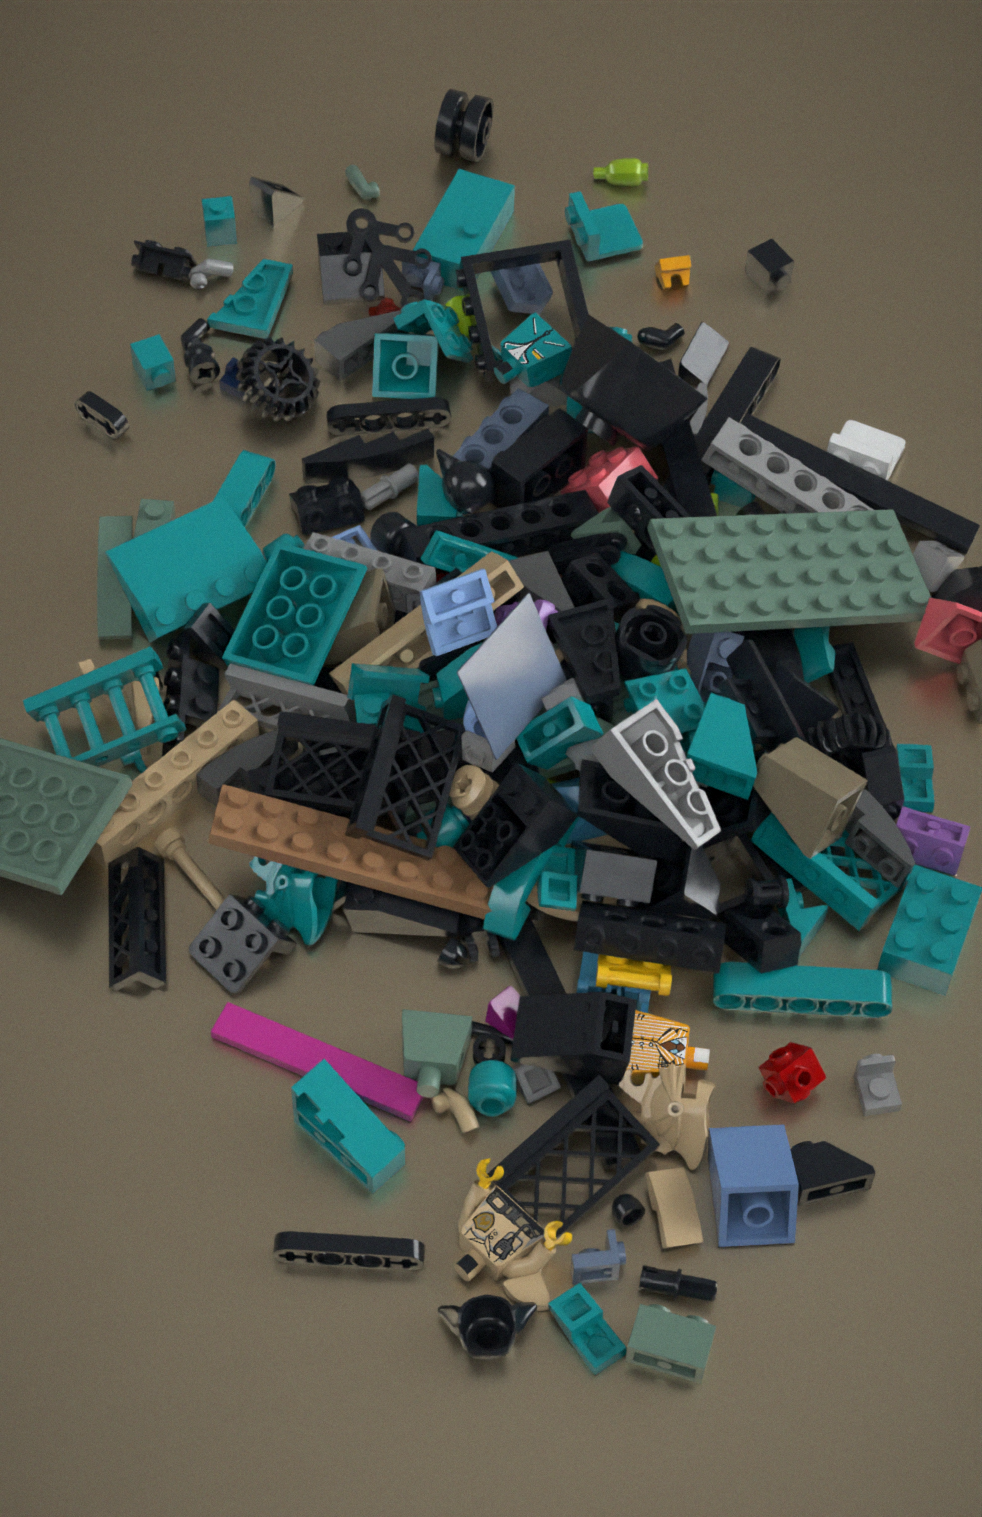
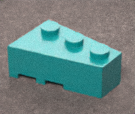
M325 1059L320 1061L291 1087L294 1122L372 1194L405 1165V1144L395 1132L388 1130Z

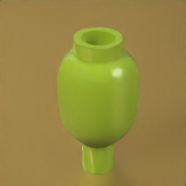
M636 158L616 159L609 162L606 167H594V180L606 179L613 186L635 187L640 185L642 181H648V163H642Z

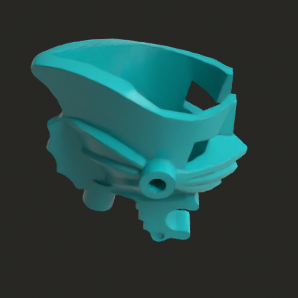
M254 856L249 862V866L253 869V873H257V877H261L263 881H266V890H257L254 898L266 907L265 914L271 920L275 918L281 921L289 930L295 927L307 946L315 944L323 934L331 918L338 879L328 876L320 878L317 877V873L273 861L266 864L265 859Z

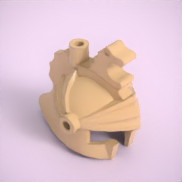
M671 1064L667 1069L661 1067L659 1068L660 1074L658 1077H653L651 1073H647L644 1083L641 1085L634 1084L631 1080L633 1071L631 1069L626 1070L624 1079L619 1082V1087L624 1090V1094H629L630 1098H635L636 1102L641 1103V1112L630 1111V1113L660 1144L656 1151L666 1155L669 1151L675 1150L685 1159L689 1169L695 1170L700 1165L708 1147L710 1128L709 1106L716 1084L700 1079L696 1094L684 1093L686 1065L684 1064L680 1067Z

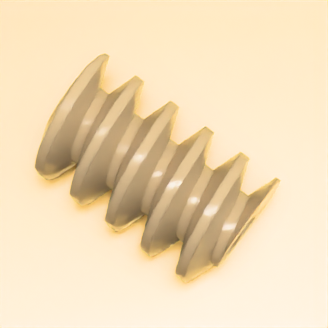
M465 765L455 772L449 796L452 797L453 805L461 809L462 813L469 816L473 821L499 784L493 781L479 767Z

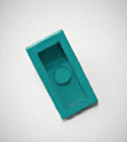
M791 878L786 879L789 887L788 906L786 908H779L776 905L778 915L801 933L800 958L823 926L828 905L804 908L802 894L800 891L795 892Z

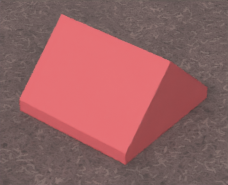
M929 598L914 642L915 648L960 664L964 650L982 638V612L956 602Z

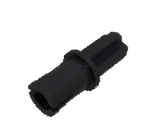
M643 1265L639 1290L673 1296V1300H677L679 1295L712 1302L715 1301L717 1296L718 1283L715 1280L683 1275L682 1269L679 1268L676 1272Z

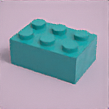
M914 865L883 947L877 970L889 973L891 978L946 996L978 905L982 887Z

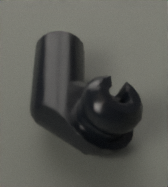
M199 318L181 335L184 353L194 345L204 344V342L201 343L200 338L210 330L209 324L204 319Z
M674 323L666 330L655 327L642 328L638 331L637 339L640 344L646 347L665 350L682 338L685 332L680 324Z

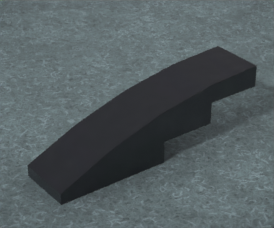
M428 428L399 440L394 431L367 443L362 440L360 435H357L302 458L303 480L306 484L329 483V481L336 478L355 480L397 471L408 463L416 465L434 458V436Z

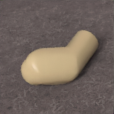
M450 1088L441 1089V1093L431 1098L433 1108L437 1113L449 1110L455 1114L463 1134L480 1127L466 1096Z

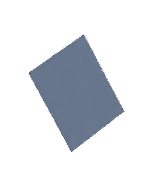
M530 593L519 602L456 672L496 760L542 709L544 703L541 698L549 695L552 689L566 681Z

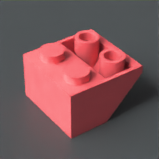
M619 447L613 451L605 452L601 450L593 454L588 459L589 464L584 469L572 474L568 478L569 483L560 492L563 495L586 490L598 513L610 507L607 501L617 476L640 465L656 480L658 476L639 447L626 449Z

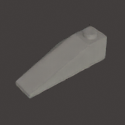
M656 699L610 729L590 747V750L618 784L696 850L718 834L721 829L705 791L698 788L692 772L695 770L692 759H686L680 744V741L683 739L680 730Z

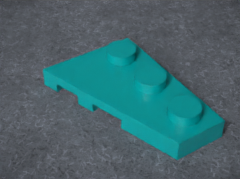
M263 259L242 281V287L234 295L230 294L223 301L224 306L217 313L213 312L207 318L210 328L263 339L268 338L292 278L293 264Z

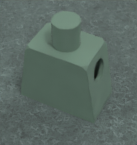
M402 1009L404 1076L418 1081L417 1093L428 1098L435 1097L439 1094L440 1084L453 1085L457 1083L471 1043L472 1016Z

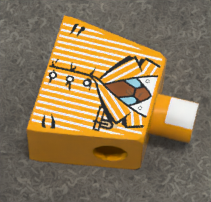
M636 1010L630 1063L626 1070L631 1069L633 1071L631 1080L636 1085L644 1083L647 1073H651L653 1077H658L660 1074L659 1068L667 1069L671 1064H674L676 1067L684 1064L688 1069L707 1071L710 1049L688 1046L690 1027L687 1024Z

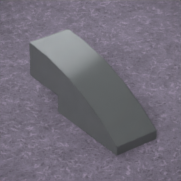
M278 730L251 738L210 762L196 774L198 794L217 806L222 784L236 788L243 786L252 792L248 770L271 766ZM285 740L283 753L289 759L299 749L298 742Z

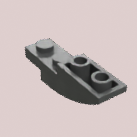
M864 788L845 827V830L849 833L845 844L895 887L900 888L915 865L914 858L904 836L893 819Z

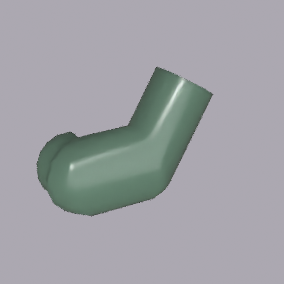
M350 165L346 168L345 175L348 181L363 200L370 201L371 198H377L380 195L378 184L374 181L367 183L356 165Z

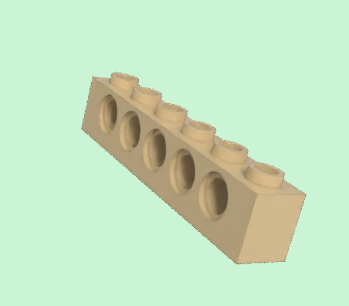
M233 700L132 781V787L92 847L89 855L106 869L109 862L126 853L198 794L197 773L231 748L259 736L258 719Z

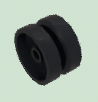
M449 89L442 101L438 114L434 138L436 153L453 157L459 150L461 159L479 162L486 149L491 131L494 108L493 99L475 95L469 101L466 92Z

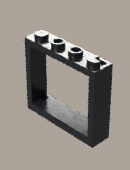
M571 240L461 257L459 269L455 270L457 276L456 283L457 287L463 288L465 297L462 298V309L464 316L470 317L471 326H468L471 345L476 344L478 354L475 355V365L479 373H483L485 384L499 382L494 373V368L501 364L503 360L495 361L475 274L556 261L574 336L578 338L589 313Z

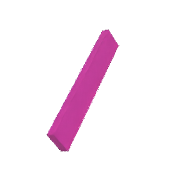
M229 1002L225 1005L211 1030L212 1038L301 1076H305L320 1061L325 1059L363 1102L410 1122L413 1120L424 1099L423 1096L417 1093L418 1082Z

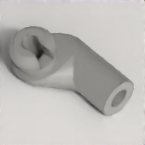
M215 259L204 260L191 269L188 276L191 280V286L195 289L204 288L207 285V278L212 275L231 277L233 263Z

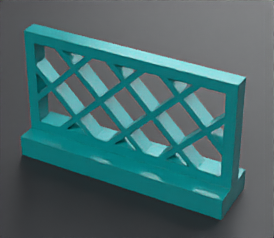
M772 812L757 828L750 840L858 931L868 923L873 914L907 885L910 876L909 873L900 888L895 887L890 881L882 880L881 874L864 859L855 858L853 849L845 844L849 836L846 830H844L839 840L830 845L844 847L846 857L832 855L830 846L822 851L823 854L818 853L810 859L802 853ZM837 866L848 867L850 876L845 874ZM857 868L872 870L873 879L860 878ZM863 888L875 889L877 899Z

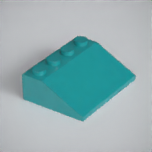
M224 497L105 552L150 643L185 627L203 603H211L218 611L251 595L267 564L261 550Z
M277 542L222 656L226 665L229 667L231 663L314 686L368 569L367 566Z

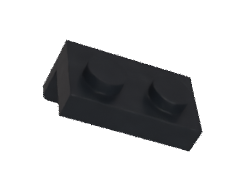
M336 478L329 481L327 485L318 487L306 485L298 488L297 492L289 493L291 506L298 515L300 530L303 535L343 527L365 520L361 493L352 479Z

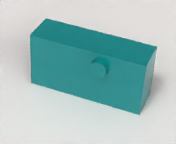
M458 169L413 248V251L421 248L428 250L431 254V261L441 263V277L444 278L443 285L463 291V288L457 287L455 272L456 269H459L461 257L493 251L514 212L515 185ZM424 254L417 255L418 257L427 259V256ZM480 273L475 274L476 280Z

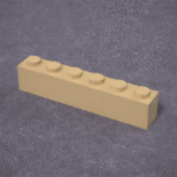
M493 551L458 576L460 577L482 568L485 569L495 601L491 603L493 610L524 588L509 561ZM421 605L329 673L342 694L348 695L352 663L416 669L419 667L421 660L433 656L425 629Z

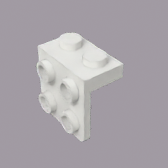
M848 420L840 434H832L828 442L827 452L888 481L905 448L906 442L901 437L854 420Z

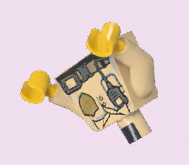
M483 1159L478 1163L476 1171L480 1180L473 1182L463 1202L457 1225L459 1230V1246L465 1254L454 1263V1268L468 1282L482 1269L497 1282L506 1277L512 1279L536 1274L556 1253L555 1247L557 1245L566 1246L572 1241V1234L569 1232L563 1233L558 1240L556 1238V1231L563 1225V1222L551 1221L543 1229L497 1185L491 1189L490 1183L500 1180L504 1174L503 1167L498 1166L492 1177L487 1175L486 1167L491 1159Z

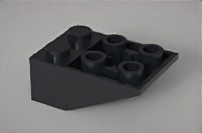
M516 762L453 848L482 883L490 888L556 845L578 817L577 812L544 776Z
M604 992L520 996L510 1061L593 1080L600 1075L607 1083L619 1085L630 1063L637 1000Z

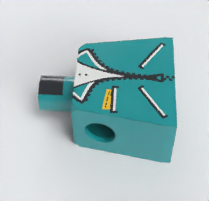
M535 312L502 340L500 348L503 362L494 368V373L502 384H506L517 376L527 387L533 388L563 373L572 352V346Z

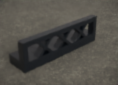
M136 847L108 863L109 988L116 991L137 980L155 989L166 984L164 859L140 847ZM128 866V872L121 883V870ZM128 895L129 902L121 914V906ZM129 925V934L122 945V935ZM129 957V971L122 974V967Z

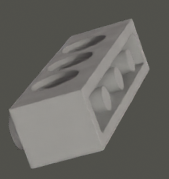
M315 532L312 533L303 548L364 564L368 568L366 572L383 568L395 609L407 613L406 594L420 593L421 590L432 587L437 583L435 567Z

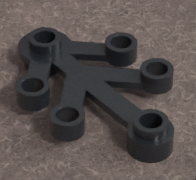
M364 208L352 211L346 221L347 231L353 239L349 257L344 262L345 273L349 276H357L361 273L363 263L360 257L364 241L372 251L367 280L361 289L362 298L366 302H374L378 299L380 294L378 283L381 268L383 267L402 296L400 301L401 309L408 304L407 299L411 296L417 297L419 302L425 299L422 292L411 288L394 260L414 264L418 269H425L431 262L430 252L423 248L412 251L384 245L376 235L396 237L399 242L408 243L414 236L413 226L406 222L394 225L377 221L375 215ZM358 219H365L368 225L362 229L356 225V221ZM407 228L411 234L409 237L403 238L400 236L399 230ZM424 254L427 256L428 261L420 264L417 262L416 256ZM351 261L357 262L359 269L356 271L349 270L347 267L348 263ZM373 287L376 290V295L373 297L366 296L365 289Z

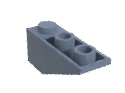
M732 632L692 634L687 651V666L691 671L689 675L703 702H708L711 693L723 697L718 686L725 679L732 678L733 676L726 658L743 643L744 636Z

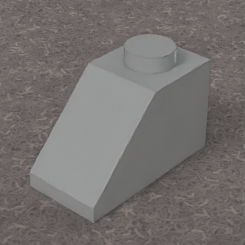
M920 541L913 553L929 592H936L965 557L939 541Z

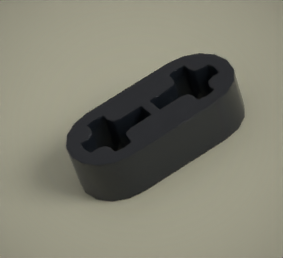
M87 391L75 401L74 405L78 414L108 437L118 439L129 429L130 425L124 414L95 393Z

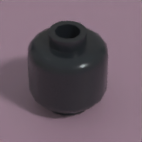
M387 512L381 515L373 524L370 532L371 542L380 552L402 558L400 554L402 530L415 527L416 525L398 512Z

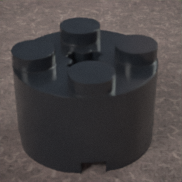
M647 605L645 609L635 610L636 607L629 609L623 615L615 636L619 674L627 680H634L674 671L687 644V636L683 634L680 628L682 624L680 620L670 611L656 605Z

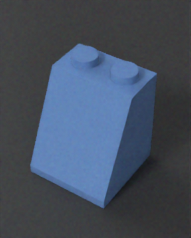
M785 1125L709 1128L708 1164L718 1247L795 1243L799 1183Z

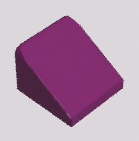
M508 986L488 1003L485 1022L513 1039L520 995L512 986Z

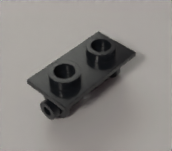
M134 240L139 254L132 256L131 265L136 267L137 271L158 275L160 265H164L163 277L182 282L185 279L190 280L188 277L192 269L190 267H195L198 264L189 250L181 247H174V249L164 248L160 243L152 240H146L145 243Z

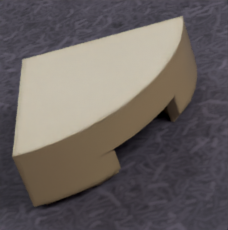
M540 1270L536 1274L503 1281L502 1287L512 1301L534 1302L537 1305L536 1311L550 1310L548 1303L552 1300Z

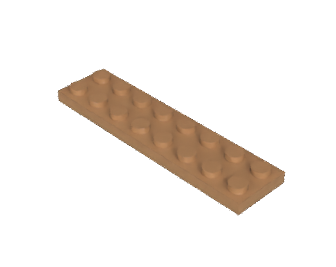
M222 784L207 841L208 844L485 919V915L492 911L488 906V902L494 885L490 888L486 887L453 847H435L432 859L428 861L363 837L355 839L346 836L348 818ZM377 826L374 828V831L386 835L395 832ZM400 835L394 837V838H397V839L402 840L401 837H400ZM409 836L414 845L425 848L427 840Z

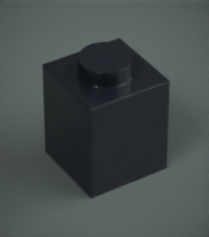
M770 239L747 251L745 273L766 294H769L791 283L794 260L773 239Z

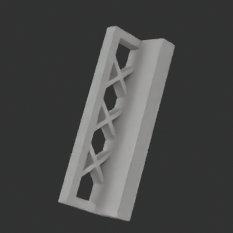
M231 663L224 673L230 690L218 710L223 709L231 701H236L239 696L250 698L253 704L243 708L258 719V726L272 730L279 729L277 725L279 713L266 717L260 711L272 705L281 707L283 712L305 713L311 716L351 722L356 720V709L352 700L347 698L345 694Z

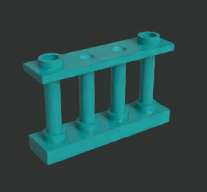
M151 646L22 700L26 712L36 722H45L56 755L97 767L156 742L165 743L172 741L178 737V733L187 730L185 724L176 714L170 717L167 715L154 680L155 672L164 668L160 657ZM133 681H140L155 723L139 730L135 729L121 691L124 685ZM103 694L109 696L123 734L122 737L106 744L103 743L90 707L92 699ZM69 708L77 709L91 750L75 757L71 756L58 720L60 712Z

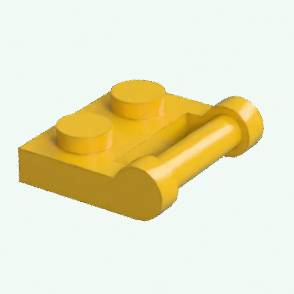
M598 954L596 987L607 988V985L658 991V995L662 996L670 995L672 982L671 966Z

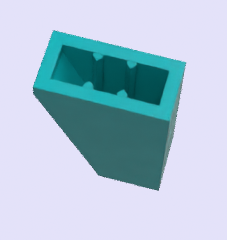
M711 693L686 759H692L695 770L692 773L697 782L748 800L757 776V767L745 705Z

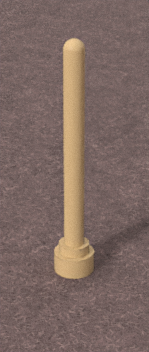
M169 828L162 832L156 838L154 847L164 858L175 860L217 910L226 898L186 852L185 838L176 828Z

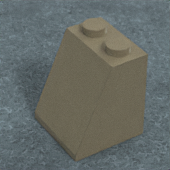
M383 568L365 573L323 665H338L339 662H345L394 625L396 609Z
M796 737L786 744L781 743L771 753H764L756 764L758 774L753 787L802 853L811 859L841 838L868 780Z

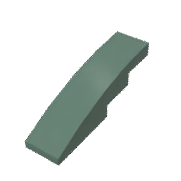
M133 516L99 517L97 626L99 640L133 639V608L105 554L106 551L133 539Z

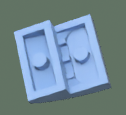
M483 568L420 591L423 620L432 655L439 656L488 638L497 628L491 603L495 601L486 570Z

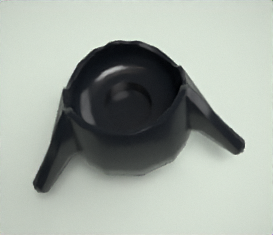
M437 449L436 454L443 475L442 488L444 497L455 510L466 516L475 510L482 509L496 497V482L488 468L476 461H461L445 451Z
M485 1294L470 1298L461 1307L441 1305L438 1307V1314L444 1319L450 1330L460 1337L462 1347L467 1355L480 1360L490 1361L506 1356L511 1351L516 1334L524 1329L530 1317L537 1310V1305L534 1302H518L512 1305L501 1296Z

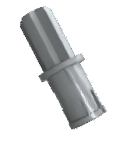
M408 463L389 476H381L378 483L361 492L363 508L371 510L390 497L395 499L400 491L419 481V474L416 468Z

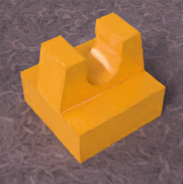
M690 255L659 259L654 267L656 278H659L663 290L671 288V277H677L680 280L681 288L688 287L691 268Z

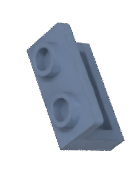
M540 263L490 271L509 311L528 314L536 312L540 315L553 295V290Z

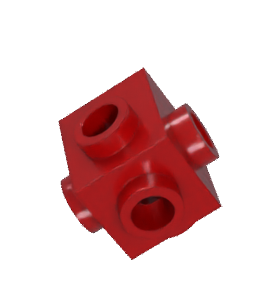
M793 1042L774 1050L769 1055V1059L758 1067L764 1078L763 1085L768 1094L775 1099H781L794 1104L806 1099L810 1095L811 1090L827 1078L812 1047Z

